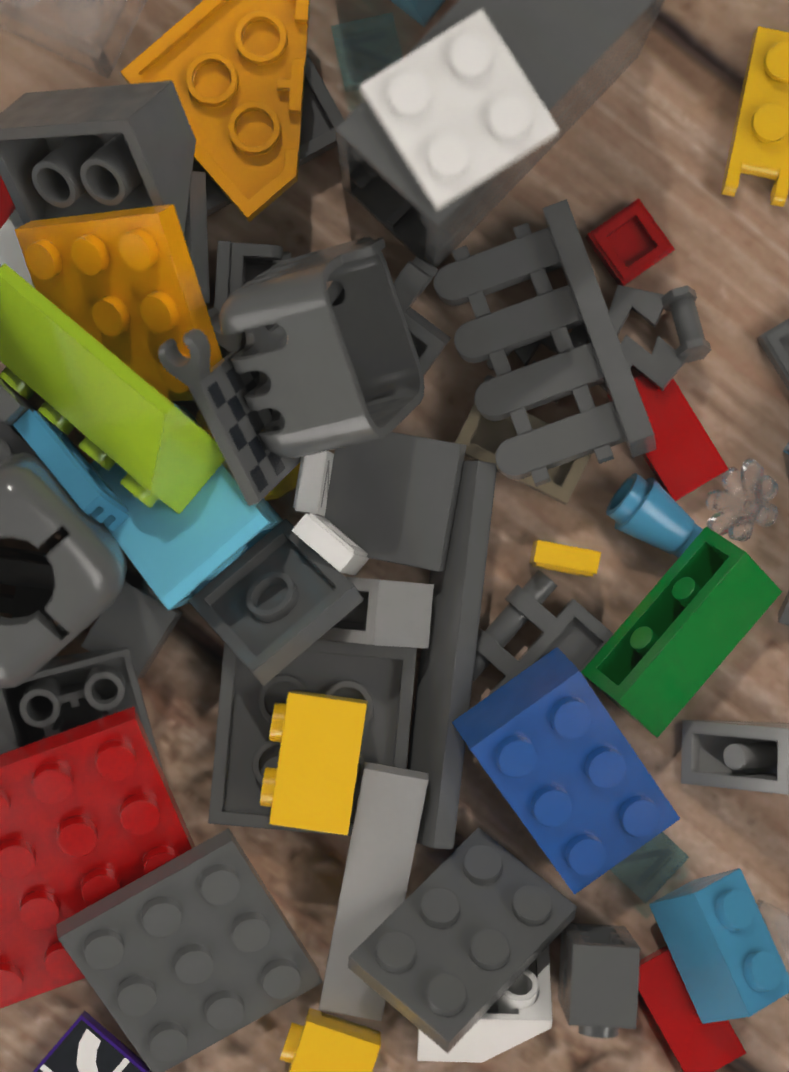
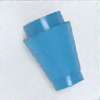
M637 473L632 474L622 483L606 509V515L615 520V529L669 554H673L678 558L703 530L695 524V521L653 477L645 480Z

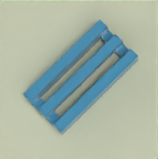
M28 409L13 423V426L82 511L88 515L91 514L98 522H103L111 531H114L129 517L127 513L129 510L68 436L36 410Z

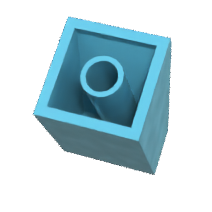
M174 404L180 411H182L194 423H196L200 428H202L196 421L195 417L188 411L186 407ZM95 460L91 463L92 467L129 510L127 512L129 517L114 531L110 529L108 531L168 610L189 604V600L283 521L280 515L264 498L259 503L248 506L226 461L223 462L180 514L160 499L149 508L120 483L127 472L117 463L109 471Z

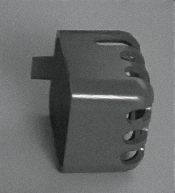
M364 237L283 260L241 286L240 289L232 292L223 304L219 314L221 333L223 335H230L244 331L246 335L245 348L231 358L235 371L237 373L259 371L260 379L258 385L245 395L248 407L251 411L272 408L273 416L271 422L263 427L258 435L267 450L281 458H300L386 437L421 403L424 397L425 386L421 364L391 274L382 253V249L386 247L383 237L374 240L371 237ZM328 281H336L343 286L345 290L343 302L331 305L328 295ZM277 324L270 330H267L265 325ZM287 336V344L284 347L275 349V345Z

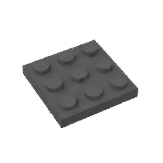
M318 639L263 686L224 643L208 824L333 834L269 824L271 807L260 806L265 767L277 768L281 746L280 742L269 741L275 702L287 704L288 692L298 690L368 701L348 836H351L364 763L370 762L403 769L407 767L417 648L378 646Z
M229 828L56 924L58 940L151 1072L167 1071L323 983L318 967Z

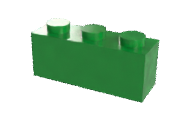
M705 527L581 673L621 710L658 738L782 591L747 552L710 528Z

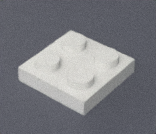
M480 9L360 85V93L436 212L557 137L559 132L558 126L483 9Z

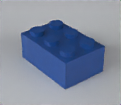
M558 647L452 721L469 749L574 895L680 820L672 805L581 672Z

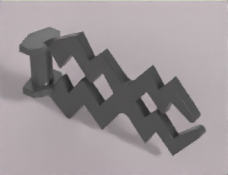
M618 285L609 310L617 335H619L631 310L635 311L654 328H656L663 309L672 313L680 343L676 350L659 336L657 337L652 355L628 335H625L621 342L630 370L634 368L663 391L685 363L704 359L711 351L710 343L705 340L695 304L697 299L696 292L688 285L672 289L665 295ZM583 325L573 328L569 333L574 348L588 344L589 340ZM552 336L514 350L525 366L528 365L541 343L556 355L558 354ZM512 351L505 353L506 356L508 357V355H509ZM488 359V368L494 370L491 360ZM487 375L484 378V382L495 377ZM605 383L599 384V386L607 391Z

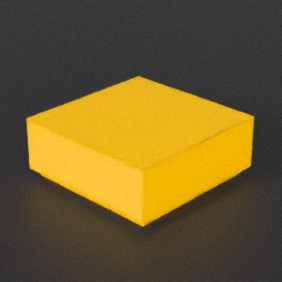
M536 540L532 544L529 563L532 564V567L583 577H593L598 572L601 552Z

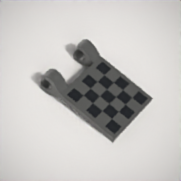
M213 307L208 310L218 344L230 352L226 357L210 368V344L206 335L198 329L190 330L183 336L184 344L190 350V358L183 356L179 352L174 339H169L161 344L158 356L163 367L188 386L248 506L259 503L300 463L301 457L281 458L267 450L260 439L259 431L272 420V408L251 411L245 399V395L258 385L260 379L259 371L254 370L245 373H237L235 371L231 358L245 348V332L223 335L220 329L219 310Z

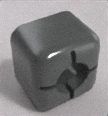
M25 452L11 454L0 461V538L14 537L23 539L39 547L61 525L68 530L48 551L46 556L53 566L55 588L45 610L59 625L56 627L40 611L28 617L15 619L0 617V688L16 687L29 680L109 608L122 592L128 566L127 555L103 522H98L91 514L88 515L82 511L37 455Z

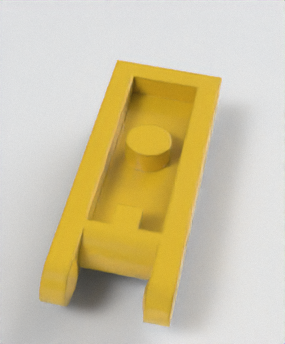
M758 26L753 33L721 195L734 197L739 187L740 173L774 180L770 193V205L784 207L789 191V32Z

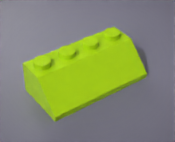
M4 263L0 267V361L6 366L0 373V378L27 400L35 392L41 396L45 402L38 411L67 435L75 427L81 431L86 437L78 446L103 468L109 471L115 463L121 466L127 474L120 483L145 505L151 508L160 499L180 514L225 461L216 441Z

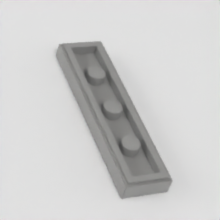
M370 762L364 763L319 1010L382 1021L386 1000L348 968L349 956L405 901L428 785V773Z

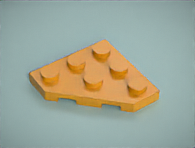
M203 0L120 71L128 84L173 81L196 139L194 160L248 222L253 220L298 181L310 0Z
M174 204L34 220L15 229L26 266L37 291L167 400H195L188 386L163 367L158 356L159 347L165 341L174 339L179 352L183 356L190 358V350L184 344L183 336L190 330L198 329L206 335L210 344V368L222 360L223 357Z

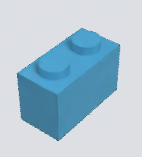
M740 868L694 879L649 904L702 1024L750 1017L789 993V974Z

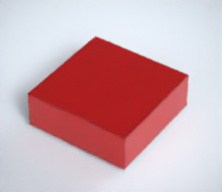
M639 198L585 237L617 284L621 286L628 285L675 250Z

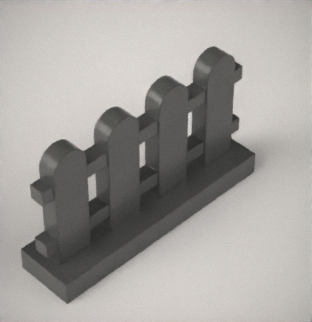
M567 199L542 208L547 225L545 229L532 233L529 224L525 223L513 228L516 236L515 240L472 256H470L467 245L452 250L455 262L439 269L434 278L435 291L443 303L450 306H459L470 302L476 318L462 324L455 333L454 344L460 357L470 363H479L490 359L496 377L480 384L475 392V404L479 413L491 421H500L511 417L518 435L503 441L499 445L495 455L496 464L500 472L509 479L520 480L532 476L536 487L551 482L548 469L593 453H595L599 464L614 459L611 447L623 442L627 443L632 458L656 450L655 434ZM562 268L568 285L553 290L547 273ZM529 279L532 280L537 294L536 297L493 313L490 312L485 298L486 295ZM583 325L589 343L574 348L568 330ZM553 337L558 351L557 355L514 371L511 370L505 353L545 338ZM605 383L611 402L596 407L589 388ZM574 395L580 413L543 427L532 429L526 411L566 396Z

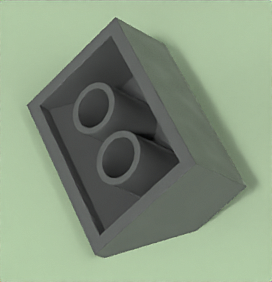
M172 80L25 93L0 113V175L23 225L34 220L174 204L182 232H185L196 139Z

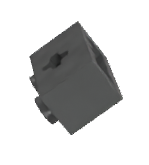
M569 923L561 932L558 1000L569 1026H579V1033L581 1035L595 1038H614L618 1036L619 1028L636 1029L640 947L625 926Z

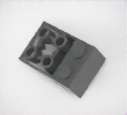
M129 646L53 657L34 676L21 685L12 688H0V754L134 706L163 771Z

